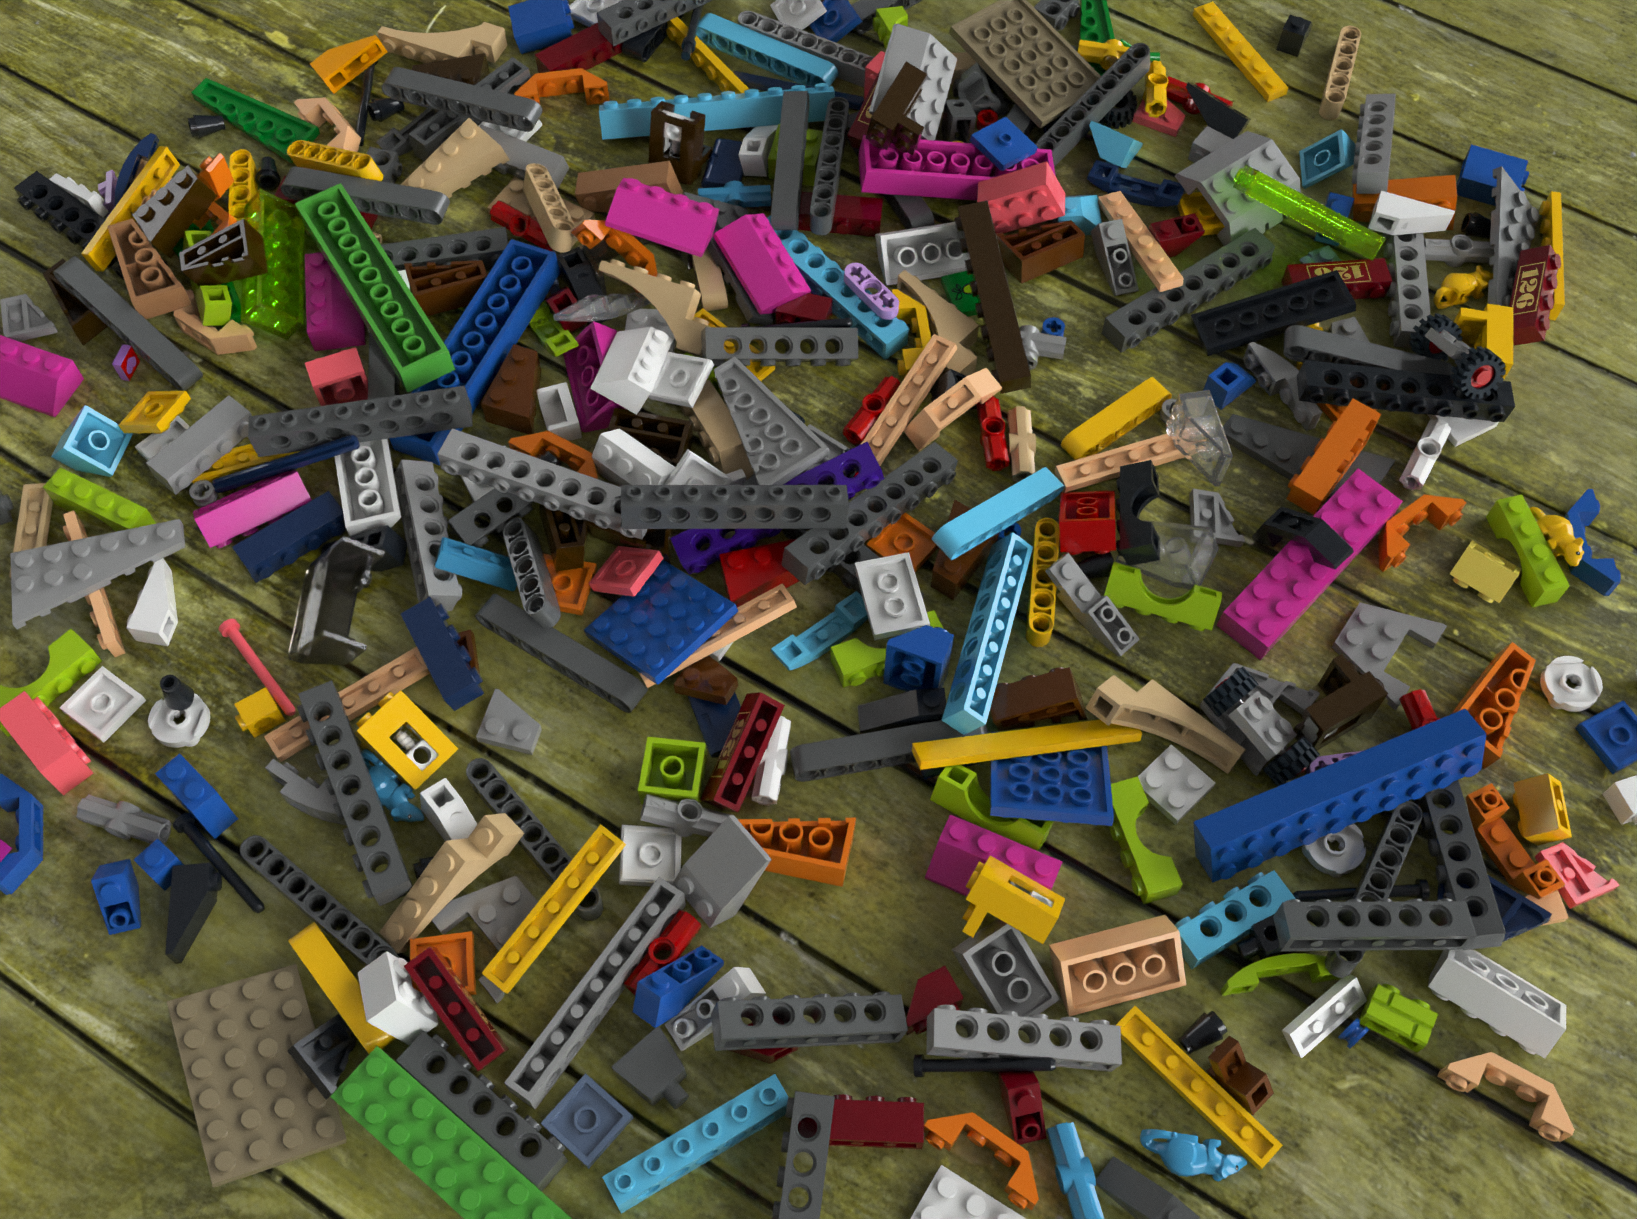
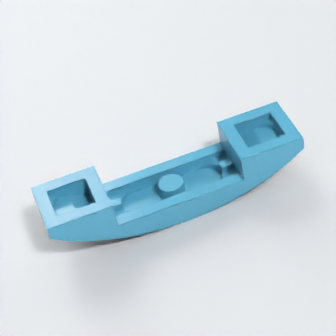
M857 591L836 604L834 612L797 637L793 634L771 648V652L788 671L814 661L830 651L832 646L838 645L868 619L863 597Z

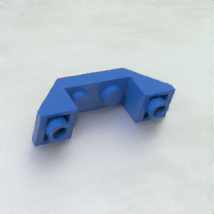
M1587 489L1564 517L1570 521L1574 537H1580L1584 540L1582 545L1584 554L1578 566H1570L1568 564L1572 575L1603 596H1609L1619 585L1621 574L1616 568L1614 558L1592 559V550L1588 546L1585 537V526H1589L1599 514L1600 503L1596 499L1593 489Z
M0 773V807L7 813L16 811V821L19 825V835L15 838L18 852L7 854L0 862V891L5 895L13 894L43 861V805L28 791Z

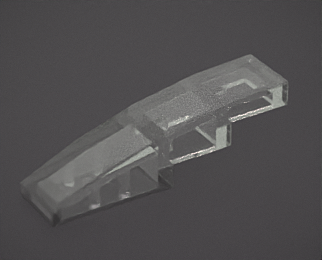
M631 293L629 295L610 294L608 296L588 295L553 315L556 321L593 322L612 319L634 312L651 302L641 293Z

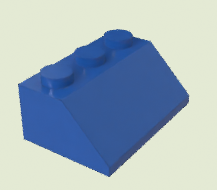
M925 625L889 639L886 646L883 684L906 692L916 689L942 688L948 675L954 635L943 628H933Z

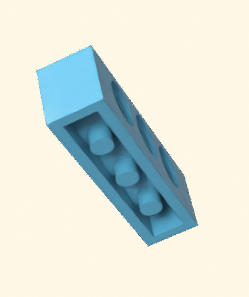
M1275 870L1266 875L1262 872L1256 874L1248 880L1247 883L1249 885L1241 890L1239 887L1231 889L1223 896L1225 900L1218 904L1212 901L1199 910L1200 915L1191 920L1187 916L1175 924L1180 932L1183 958L1191 969L1249 935L1251 926L1274 915L1282 902L1296 899ZM1249 898L1258 899L1262 907L1254 906ZM1225 912L1233 913L1238 921L1233 922L1227 919ZM1200 927L1209 928L1213 933V937L1205 936L1201 932Z

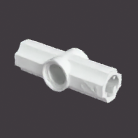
M1440 418L1430 419L1399 479L1403 487L1411 491L1422 489L1452 429L1447 421Z
M780 716L757 768L752 801L760 805L770 806L777 804L782 775H785L791 721L783 716Z

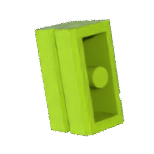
M1377 984L1370 990L1359 1020H1361V1025L1367 1026L1369 1029L1418 1053L1427 1045L1438 1013L1430 1010V1005L1422 1000H1410L1400 995V990L1392 985Z

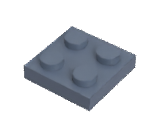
M585 1073L546 1116L541 1125L589 1169L632 1121L633 1116Z

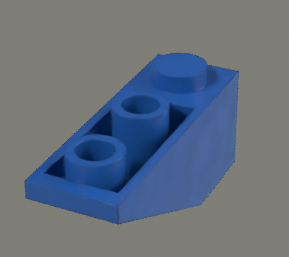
M700 946L641 979L637 983L633 1013L654 1028L660 1026L679 1014L723 967L724 960L705 947Z

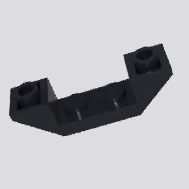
M1282 506L1252 536L1253 541L1270 547H1274L1283 538L1307 545L1315 563L1332 569L1338 568L1354 552L1353 548L1324 520Z

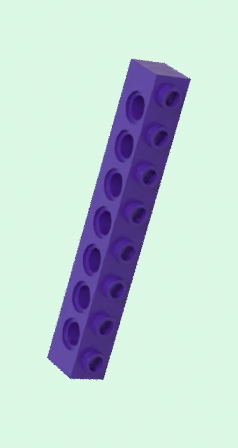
M865 442L794 477L783 485H826L828 483L847 485L849 500L857 492L865 488L871 489L876 487L885 478L868 442ZM850 472H858V474L855 477L847 478V475ZM688 529L670 539L682 566L690 575L692 573H700L708 565L720 561L719 554L751 548L757 541L765 537L776 536L782 529ZM735 531L731 538H724L728 532ZM710 543L708 549L700 551L702 545Z

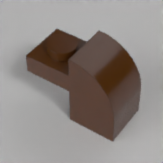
M1228 1036L1220 1045L1216 1046L1208 1057L1211 1067L1207 1070L1208 1075L1250 1114L1254 1115L1274 1094L1267 1074L1246 1061L1239 1041L1231 1036Z

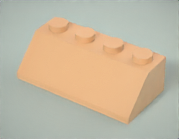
M1166 915L1049 945L1053 973L1069 1017L1186 986L1180 932Z

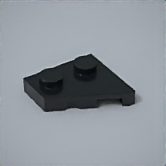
M337 1014L295 1043L288 1050V1053L322 1096L328 1099L336 1091L337 1081L340 1074L345 1070L349 1061L348 1056L353 1051L358 1039L342 1017Z

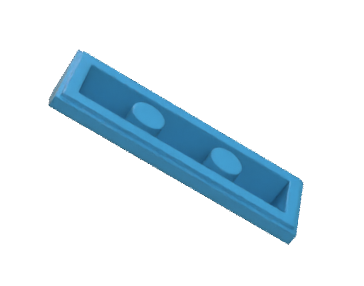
M442 537L435 563L436 568L506 590L514 591L516 589L517 582L509 557Z

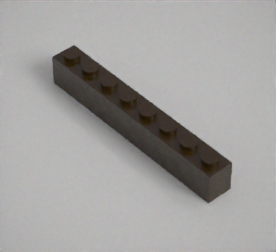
M988 201L959 206L958 217L954 218L957 233L961 232L963 237L959 239L962 254L967 253L968 260H964L967 275L972 274L973 281L970 282L972 297L977 296L978 303H975L977 318H982L984 324L980 326L983 341L988 340L989 347L986 348L988 363L993 362L995 369L991 370V374L1002 387L1000 394L1031 388V373Z

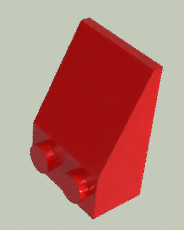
M1115 491L1061 493L1059 514L1060 552L1078 555L1085 551H1094L1097 554L1116 551Z

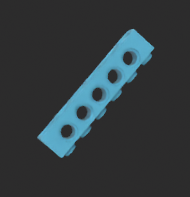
M776 1074L604 1175L602 1178L621 1214L786 1115L788 1095Z

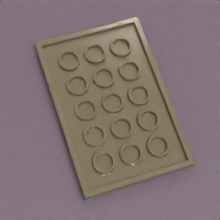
M999 0L954 24L949 30V34L1039 128L1064 115L1101 77L1027 0Z
M296 964L167 1001L212 1188L346 1143L347 1138L336 1102L331 1097L325 1099L288 1053V1050L295 1043L315 1030Z

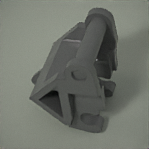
M977 62L961 75V79L954 80L952 86L953 96L969 100L976 115L986 109L994 111L998 116L1009 112V105L1005 102L1002 88Z

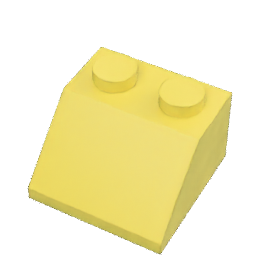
M1472 540L1450 572V575L1454 577L1453 581L1459 586L1466 589L1470 586L1479 591L1477 595L1489 603H1493V601L1500 603L1519 576L1522 568Z

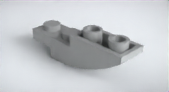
M1254 342L1249 343L1243 360L1247 369L1251 370L1257 378L1260 387L1265 389L1269 396L1279 393L1283 403L1288 405L1296 421L1301 423L1306 431L1315 428L1322 412L1315 403L1299 401L1297 386L1299 370L1266 347Z
M1069 553L1064 554L1045 570L1060 592L1056 595L1066 608L1097 640L1118 657L1122 656L1140 640L1107 595L1101 597Z
M272 759L265 767L271 777L284 786L280 794L289 805L312 817L327 822L347 825L345 819L339 820L333 804L338 802L335 794H329L325 782L320 786L310 777L304 780L298 776L299 771L288 762L282 765L275 759ZM368 813L360 814L356 820L364 819Z

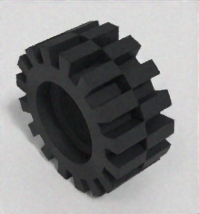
M1132 90L1115 105L1121 108H1112L1100 120V124L1104 125L1106 123L1109 128L1113 125L1114 129H1119V125L1124 128L1126 124L1130 125L1132 123L1137 107V97L1133 95Z

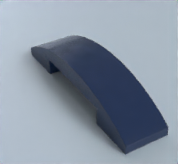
M150 133L144 137L126 158L116 184L115 206L133 183L141 159L149 161L155 153L159 143V139L155 134Z
M1098 160L1095 161L1087 176V180L1107 193L1121 191L1128 202L1155 207L1178 205L1185 193L1184 188L1178 182L1164 179L1162 184L1159 185L1119 174V166Z

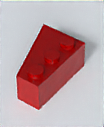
M796 539L719 554L721 574L727 599L735 603L738 608L780 584L788 588L799 582L795 576L781 565L784 548Z

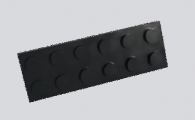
M1335 270L1192 314L1191 323L1207 356L1282 334L1288 327L1293 325L1308 326L1356 311V302L1339 272Z

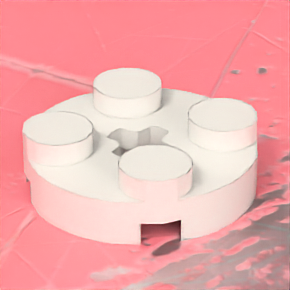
M1562 656L1553 660L1542 671L1540 679L1542 691L1548 698L1549 705L1555 709H1564L1572 712L1590 708L1597 701L1603 688L1602 680L1597 670L1593 667L1588 668L1582 663L1584 660L1574 656ZM1567 679H1570L1571 683H1576L1577 686L1574 689L1570 688L1566 684Z
M195 693L192 705L182 711L170 709L166 705L165 700L161 698L152 707L148 717V724L152 734L161 744L173 748L192 747L198 744L200 737L204 735L209 726L210 710ZM181 714H184L185 720L182 723L176 724L173 721L174 718H179Z
M1352 824L1338 833H1330L1318 838L1310 845H1303L1302 852L1316 869L1332 877L1339 878L1344 874L1353 872L1360 865L1365 857L1366 847L1364 848L1362 841L1364 837L1361 830L1355 824ZM1327 840L1329 842L1338 841L1340 843L1338 848L1341 851L1331 850Z

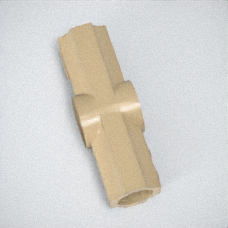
M1016 406L1014 409L1009 410L1007 417L1009 429L1007 451L1008 457L1011 459L1012 480L1017 483L1036 472L1034 462L1036 436L1035 433H1032L1031 410H1027L1025 406Z

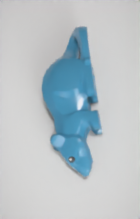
M368 749L362 750L361 753L381 805L390 811L395 822L400 820L406 822L423 821L424 815L422 810L408 801V798L413 799L415 797L412 793L413 790L405 783L399 786L401 782L396 779L397 775ZM369 760H370L372 763H374L375 766L370 765Z
M1144 1129L1140 1134L1141 1144L1149 1151L1159 1154L1167 1169L1178 1176L1188 1177L1207 1174L1213 1175L1215 1181H1221L1226 1179L1227 1176L1237 1173L1247 1165V1160L1240 1155H1224L1217 1151L1216 1148L1221 1146V1140L1206 1139L1200 1144L1198 1143V1136L1158 1129ZM1163 1138L1167 1139V1142H1157L1153 1139Z

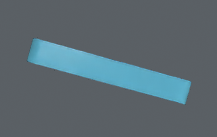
M706 13L699 21L696 36L705 45L786 79L815 87V84L827 83L831 86L838 77V69L833 63L720 16Z
M1044 467L946 523L933 535L932 541L950 560H954L1051 502L1062 492L1065 486L1047 467Z

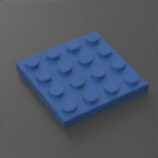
M662 560L635 597L622 595L588 625L584 632L589 639L659 685L738 612V609L732 601Z
M1107 746L990 761V816L1112 826L1114 813Z

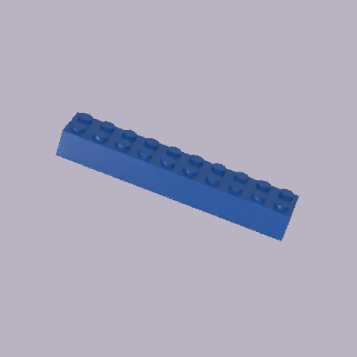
M511 239L444 342L449 350L455 370L414 389L411 393L465 386L473 414L496 377L513 344L516 345L553 286L555 279L560 275L561 271L555 252ZM451 430L389 438L394 450L440 466L437 453Z
M1463 709L1193 822L1195 856L1212 883L1221 879H1229L1237 872L1247 868H1255L1275 856H1284L1294 848L1310 845L1318 838L1330 833H1338L1356 822L1367 821L1373 815L1380 812L1391 811L1399 804L1411 799H1419L1426 793L1437 788H1445L1463 777H1472L1482 769L1486 732L1469 712Z

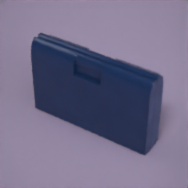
M722 138L715 140L701 181V187H724L729 181H739L742 183L744 173L738 155L742 145L741 141Z
M734 692L727 705L688 696L711 758H717L741 708L737 695Z

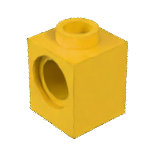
M266 687L234 704L239 712L235 716L236 721L242 731L249 729L254 738L286 721Z

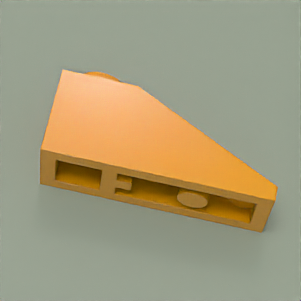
M373 35L328 49L311 62L310 65L332 93L335 94L388 51L379 38Z

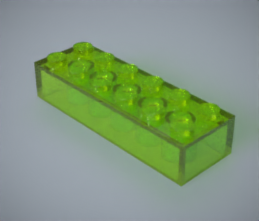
M259 189L245 205L244 219L263 236L268 273L242 279L241 322L288 340L303 325L304 224L296 205Z

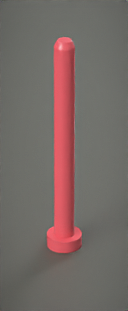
M236 619L224 621L219 626V632L223 637L231 639L285 715L293 716L296 712L294 705L239 632L240 624Z

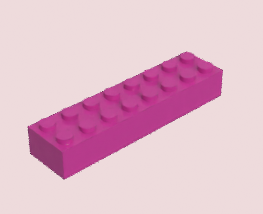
M863 135L858 154L861 192L977 200L978 182L1046 161L1055 174L1051 149L1037 148L1035 154L1002 172L972 143L920 139L917 149L911 155L908 152L903 153L899 151L893 143L890 144L887 151L883 148H876L866 139V135Z
M1358 468L1313 516L1324 520L1353 548L1354 552L1338 568L1332 569L1315 563L1307 545L1290 540L1226 608L1217 626L1261 661L1384 527L1385 523L1394 516L1403 501Z

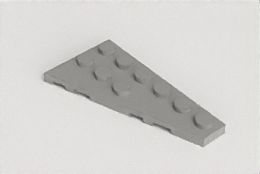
M736 357L731 358L714 369L716 380L759 485H783L830 455L829 447Z
M180 519L10 553L12 625L19 629L27 625L26 621L38 615L44 617L52 613L51 609L65 602H75L111 584L110 580L122 574L128 576L136 572L135 568L149 561L156 562L185 548L183 523Z

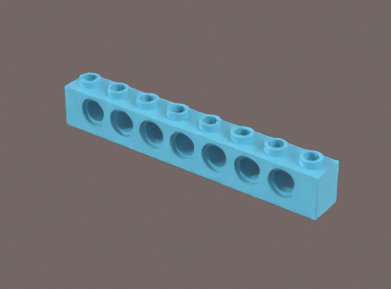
M770 215L769 217H767V219L769 220V223L771 224V215ZM774 230L811 289L810 293L832 298V313L838 318L852 319V326L850 328H858V336L886 360L908 344L909 328L906 323L897 317L885 320L874 313L845 284L844 271L837 262L831 261L802 232L797 230ZM865 290L866 293L872 294L870 291Z
M1014 532L991 546L942 717L943 722L963 735L986 725L1033 546Z

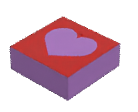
M123 344L112 365L121 380L130 381L140 360L132 346Z

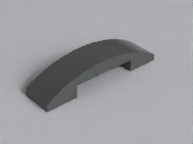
M426 109L401 131L398 132L395 128H392L376 143L384 150L397 152L398 156L412 151L409 133L438 113L439 110Z

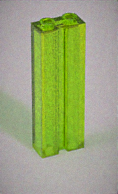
M1245 165L1243 169H1239L1235 175V184L1233 186L1235 189L1372 261L1386 240L1385 237L1248 165Z

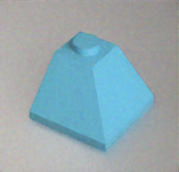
M1091 121L1089 125L1099 156L1105 159L1106 163L1127 168L1143 145L1142 142L1097 122Z
M1342 129L1299 151L1302 187L1304 189L1354 165L1356 144Z
M1097 195L1065 196V216L1052 219L1053 223L1072 220L1085 235H1091V231L1099 223H1102Z
M85 405L61 436L51 457L76 471L111 477L133 433H123L118 426L119 424Z

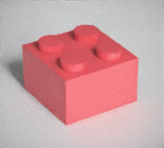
M356 347L305 363L312 387L321 406L368 399V377Z

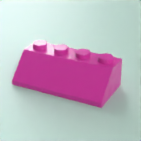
M623 178L616 189L605 226L702 258L713 237L719 209L706 202L690 200L682 194L675 195L666 192L658 186L651 187L642 184L637 179Z
M764 213L746 214L714 233L713 238L760 315L776 313L778 306L811 292L804 277L799 272Z
M322 253L305 254L307 334L314 351L366 345L365 323Z
M595 321L575 338L579 346L563 353L580 428L585 433L608 428L614 408L626 409L590 389L617 333V330Z
M0 335V398L56 417L84 380L73 360Z
M294 469L260 480L194 510L193 515L209 547L216 546L219 549L232 543L231 538L242 534L243 537L248 536L258 530L257 526L265 522L270 525L281 519L283 514L291 510L295 511L312 501L298 472Z
M950 814L938 840L925 879L967 897L970 889L965 886L979 861L985 864L989 856H992L1052 890L1063 861Z

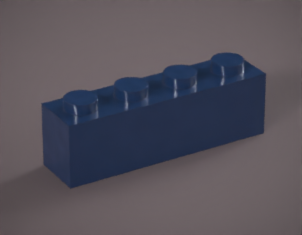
M327 491L239 542L232 548L252 579L257 583L262 579L270 577L282 567L294 563L299 557L311 550L319 548L333 537L343 534L347 530L343 509L331 493Z
M428 597L400 614L444 701L454 711L484 694L480 686L483 679L475 667H470L468 662L472 658L464 645L459 646L457 640L461 639L453 624L448 625L446 620L450 616L442 603L436 605L431 597Z

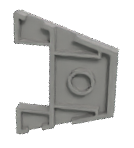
M1360 602L1335 640L1332 648L1339 655L1342 654L1347 661L1353 663L1357 672L1360 671L1362 674L1370 671L1375 678L1379 679L1388 692L1386 696L1387 704L1396 710L1401 703L1399 698L1408 692L1410 686L1385 673L1384 669L1405 635H1409L1433 649L1447 626L1439 622Z
M1236 663L1229 667L1208 693L1209 695L1216 689L1217 685L1244 667L1259 685L1241 698V700H1247L1259 691L1273 705L1280 699L1300 714H1303L1304 710L1311 706L1320 695L1316 690L1310 689L1307 691L1296 687L1295 683L1277 681L1269 678V674ZM1202 701L1200 708L1212 723L1246 749L1241 759L1251 772L1257 776L1268 761L1228 716L1236 709L1235 705L1237 703L1217 717L1208 705Z
M514 876L451 900L432 919V922L441 934L445 935L470 916L499 952L538 901L519 878ZM482 976L479 979L480 983L494 1001L499 1003L505 995L504 992L487 977Z

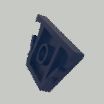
M1451 856V857H1450V858H1451L1452 860H1454V861H1462V860H1461L1460 858H1458V857H1455V856ZM1488 875L1506 932L1503 942L1548 923L1552 913ZM1438 883L1437 900L1444 899L1443 895L1446 892L1444 885ZM1459 883V884H1458V885H1459L1460 887H1462V888H1465V889H1469V888H1470V887H1469L1468 885H1466V884H1463V883ZM1469 911L1470 916H1479L1476 912Z

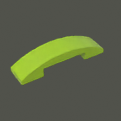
M543 300L528 325L546 351L553 357H557L579 345L571 333L562 328L551 314L547 303Z
M1306 953L1283 954L1259 960L1241 969L1225 983L1221 993L1222 996L1253 992L1259 984L1258 978L1309 972L1312 983L1340 980L1341 978L1333 976L1325 966L1326 956Z

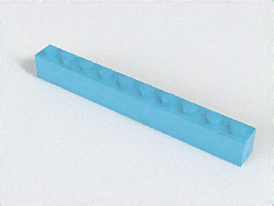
M827 83L815 84L814 88L795 85L790 90L772 87L768 88L766 92H759L758 89H748L742 94H735L734 91H724L718 96H712L711 93H701L697 95L698 97L688 98V95L674 96V99L665 100L664 97H654L650 99L651 101L641 102V99L627 100V103L618 104L617 101H606L603 105H599L602 140L650 136L651 111L661 101L675 105L674 113L689 118L691 111L705 114L704 131L778 125L781 121L783 92L808 91V122L825 121L829 100L835 97V91L833 86H829Z

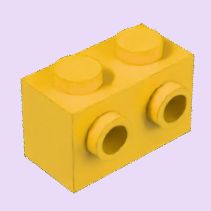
M1546 773L1513 782L1515 788L1513 802L1519 810L1520 821H1518V829L1522 837L1537 846L1572 837L1562 785L1559 780Z

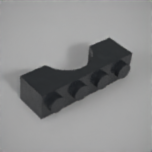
M1152 460L1120 466V478L1116 480L1120 493V498L1116 500L1117 509L1120 514V519L1116 520L1117 531L1120 535V540L1116 541L1118 555L1123 556L1128 566L1160 560V538L1152 522L1142 521L1139 519V516L1149 502L1159 497V475Z

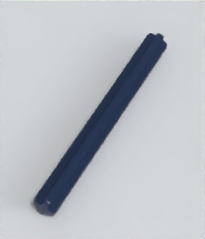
M733 71L748 88L768 91V88L772 87L790 90L792 86L804 85ZM804 85L805 88H814V86ZM835 91V97L845 98L849 102L850 109H861L864 103L863 96Z
M349 435L214 479L212 485L216 493H223L356 450L360 447V443L356 435Z

